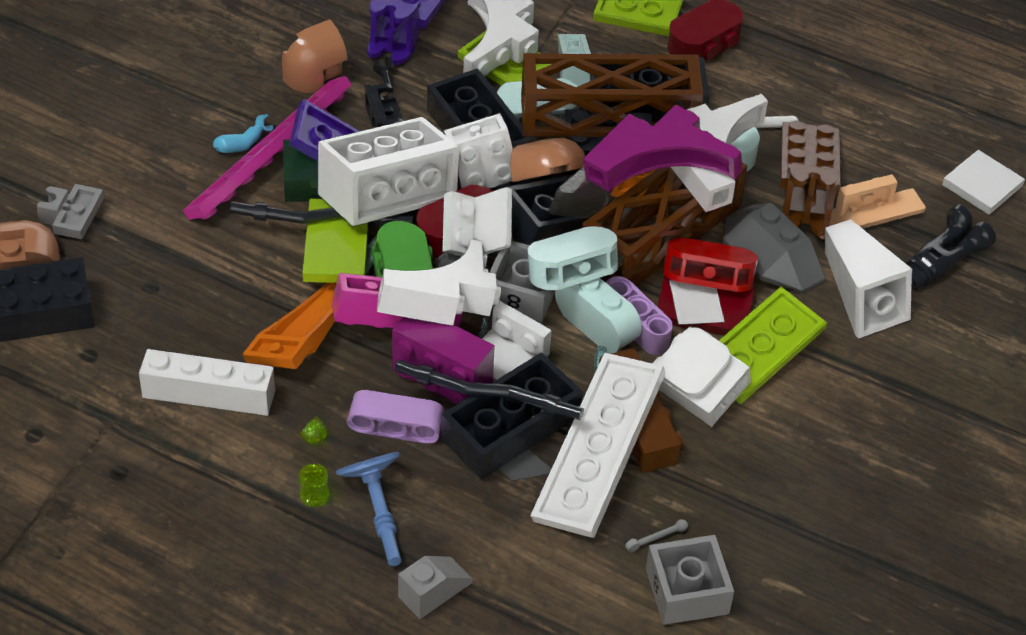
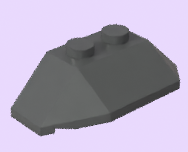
M772 203L748 205L726 217L722 243L724 245L746 248L754 252L758 256L755 275L760 280L779 287L794 289L793 292L803 294L825 281L824 273L810 238Z

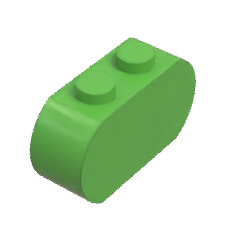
M392 221L384 224L379 229L376 242L371 251L376 277L382 278L384 269L400 271L433 269L431 263L432 247L427 245L425 233L419 227L405 221Z

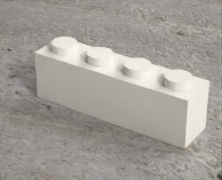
M147 349L139 372L142 398L268 416L275 393L274 369L271 366Z

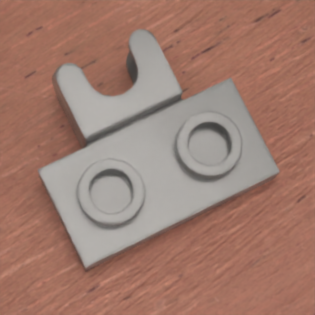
M75 184L70 194H68L66 189L52 186L47 187L46 192L48 193L49 203L39 202L37 204L39 220L44 224L52 225L54 234L83 239L104 200L103 189Z

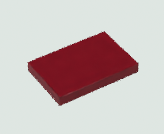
M664 275L657 307L670 318L673 326L689 328L690 326L692 328H700L705 332L726 335L750 314L755 287L744 292L717 289L724 322L679 324L670 286L671 279Z

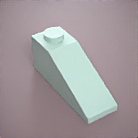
M558 34L559 54H591L585 34ZM571 66L560 71V78L570 80L577 86H580L590 81V74Z

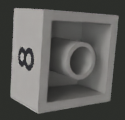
M511 240L509 248L499 251L489 272L496 274V285L501 287L499 301L535 321L543 322L555 295V290L541 289L530 282L528 247L530 245Z
M715 535L649 545L646 572L663 625L730 613L734 589Z

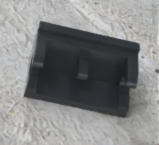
M391 84L364 85L365 107L372 129L404 121L396 102V96H380L383 92L393 91Z

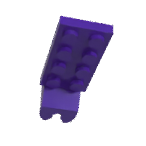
M372 0L369 9L371 14L370 42L367 48L368 56L373 59L388 51L392 52L391 60L393 65H400L408 61L415 52L420 28L426 29L446 0Z

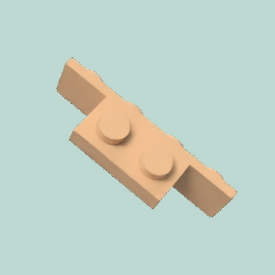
M891 174L841 187L836 206L832 209L829 226L851 219L863 229L923 213L926 206L913 188L895 193L898 182ZM825 235L819 236L821 239H825Z

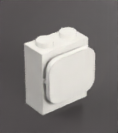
M689 326L687 330L682 334H678L673 339L670 348L663 356H659L653 362V364L664 366L666 372L659 390L711 427L751 382L750 367L731 355L723 343L700 328Z

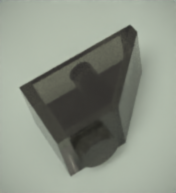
M583 167L557 189L548 212L558 216L591 218L614 200V196L611 195L613 189L608 192L587 180Z

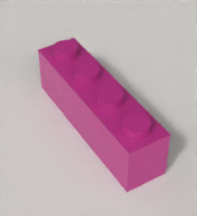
M339 273L332 300L335 322H342L347 325H371L376 328H394L403 317L377 312L381 277ZM463 311L461 315L456 314L453 325L459 327Z

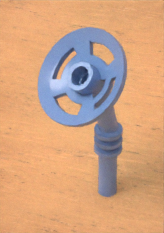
M399 452L367 459L335 471L336 475L343 477H362L363 483H367L376 515L374 517L375 528L378 537L382 538L386 558L390 566L399 565L401 557L395 538L397 529L392 513L388 512L380 478H382L381 470L393 463L400 456Z

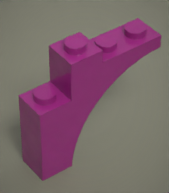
M675 105L654 126H651L643 119L640 120L628 114L583 158L586 179L608 192L633 176L665 167L685 166L704 168L719 172L733 179H736L742 172L741 151L735 146L715 138L710 132L701 130L700 117L694 112L685 110L678 105Z

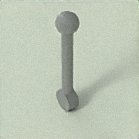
M682 519L678 520L674 526L639 540H629L625 547L629 553L635 552L640 546L677 531L685 532L688 529V523Z

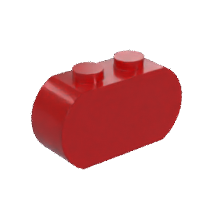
M674 238L669 240L667 244L663 274L676 282L744 292L753 288L758 256L754 252L742 247L689 238Z

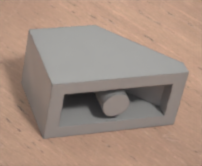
M424 556L398 574V597L421 619L472 584L473 578L452 557Z

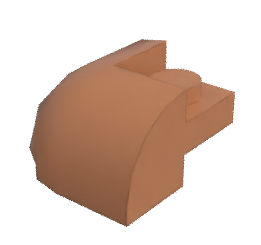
M330 19L297 33L298 39L290 46L288 51H283V81L293 90L302 93H316L324 86V81L343 74L342 62L348 60L347 52L338 29Z
M551 138L517 145L513 148L510 159L512 181L517 182L584 168L583 158L585 154L575 142L566 138Z
M28 220L0 222V270L60 261V249L57 239L48 227L39 222Z

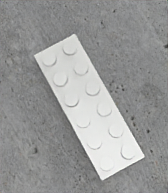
M604 353L580 405L581 408H584V415L580 421L574 419L530 515L533 522L591 538L595 537L666 374L664 366Z

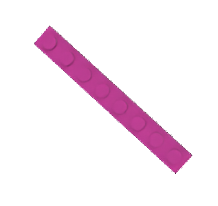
M346 76L329 80L307 101L328 112L326 108L330 104L332 105L345 97L343 92L352 84ZM297 109L182 210L188 220L196 218L205 220L217 212L216 206L234 197L237 187L253 180L255 177L254 172L257 169L268 166L274 160L272 156L276 152H281L290 146L289 142Z

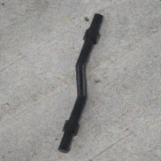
M232 202L230 208L231 214L254 217V220L265 222L267 219L306 224L344 218L333 207L301 212L269 207L267 203L256 202L255 205ZM397 214L370 222L375 223V226L382 227L384 224L392 221H405L412 224L413 216Z
M400 359L395 364L396 372L414 377L417 382L428 386L435 384L465 395L509 397L542 408L544 413L553 416L560 414L579 421L584 415V408L563 402L561 397L549 393L544 396L509 384L467 382L437 372L435 367L426 364L419 366Z

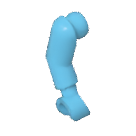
M258 115L255 125L249 127L243 134L218 136L213 142V147L216 148L217 152L221 153L249 150L261 137L262 132L273 130V125H264V119L269 115Z

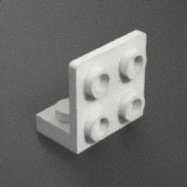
M500 114L444 130L445 135L459 146L458 176L461 188L468 185L492 188L512 181L510 159L513 148L508 128Z
M505 187L478 197H471L454 191L444 193L443 252L462 257L468 249L470 239L482 241L484 254L509 248L512 237V189Z
M501 301L493 308L492 329L482 338L495 345L493 382L542 352L547 357L550 353L551 330Z

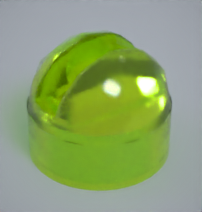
M315 416L298 435L309 444L316 445L325 439L327 428Z

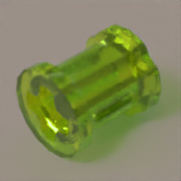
M307 464L299 471V483L302 486L299 492L300 500L309 507L322 506L329 499V489L326 485L328 483L327 469L320 464Z

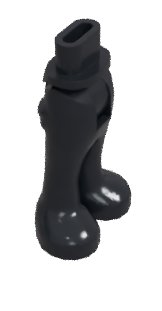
M960 204L953 206L949 209L946 216V229L923 245L913 258L906 263L912 269L911 287L918 289L922 285H929L932 280L941 278L942 275L969 254L990 248L996 242V234L993 228L985 222H978L972 227L973 217L970 211ZM967 235L952 249H945L959 238Z

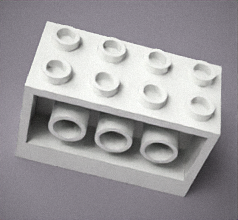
M423 117L318 141V195L352 226L420 209L443 198L444 193L457 191L459 146Z

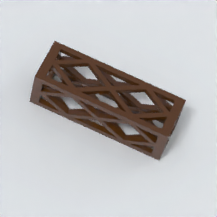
M523 53L521 87L523 136L606 137L615 127L593 126L608 120L620 123L627 116L624 113L646 104L668 113L675 105L687 110L700 106L703 102L704 94L698 55ZM536 64H551L536 71ZM596 64H622L627 66L610 71ZM673 65H685V70ZM574 66L597 78L574 87L552 78L550 75ZM646 67H651L672 79L649 87L625 76ZM609 83L612 84V85H614V86H616V87H618V88H620V89H597V88H600V87H602V86H604V85H607V84H609ZM537 84L546 89H537ZM682 86V90H673L677 87ZM537 101H550L537 107ZM600 102H624V103H621V104H619V105H617V106L611 108V107H609V106H607V105H605V104H603V103H600ZM571 103L596 115L572 125L549 114V112ZM538 120L550 126H535V122Z
M742 162V172L734 179L735 188L732 203L712 211L705 212L679 177L673 183L675 172L671 167H665L653 171L582 223V228L594 226L607 229L613 221L611 231L617 236V252L624 256L623 265L618 266L613 274L600 278L606 282L612 277L621 275V277L630 280L636 287L664 266L668 241L660 250L663 237L671 236L669 238L671 240L682 238L685 234H688L684 238L698 240L722 222L728 215L741 207L748 166ZM666 182L664 192L657 193L658 190L662 187V185ZM647 189L643 196H638ZM685 204L669 216L671 206ZM646 206H650L648 209L642 212ZM632 208V210L621 222L624 209ZM704 210L702 221L695 222ZM658 214L655 225L640 227ZM684 219V221H683L680 225H676L677 223H679L681 220ZM635 242V243L632 244L631 246H629L628 244H626V243ZM653 248L650 261L642 262Z

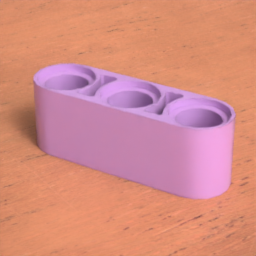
M621 276L608 279L606 283L635 307L640 317L642 332L635 341L649 354H664L670 347L673 328L670 318L630 280Z
M360 390L354 394L347 418V425L359 433L420 443H434L439 438L441 414L445 410L441 404L432 400Z

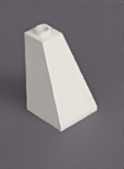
M851 219L826 227L825 254L855 336L862 338L911 320L912 269Z

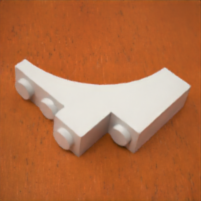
M468 0V5L482 18L487 31L478 46L464 57L463 73L478 68L486 76L490 71L506 63L509 59L519 64L523 61V53H536L538 51L539 30L531 25L534 19V2L532 0Z
M762 94L713 111L706 104L687 110L694 112L700 117L701 130L708 131L715 138L732 145L744 132L764 123L768 101ZM671 167L705 212L732 203L735 180L733 178L704 168Z
M470 239L466 253L459 260L440 268L420 271L384 269L378 293L377 312L453 326L456 314L461 315L462 311L490 316L492 305H498L501 287L496 285V274L489 273L488 269H485L487 254L483 253L482 241Z

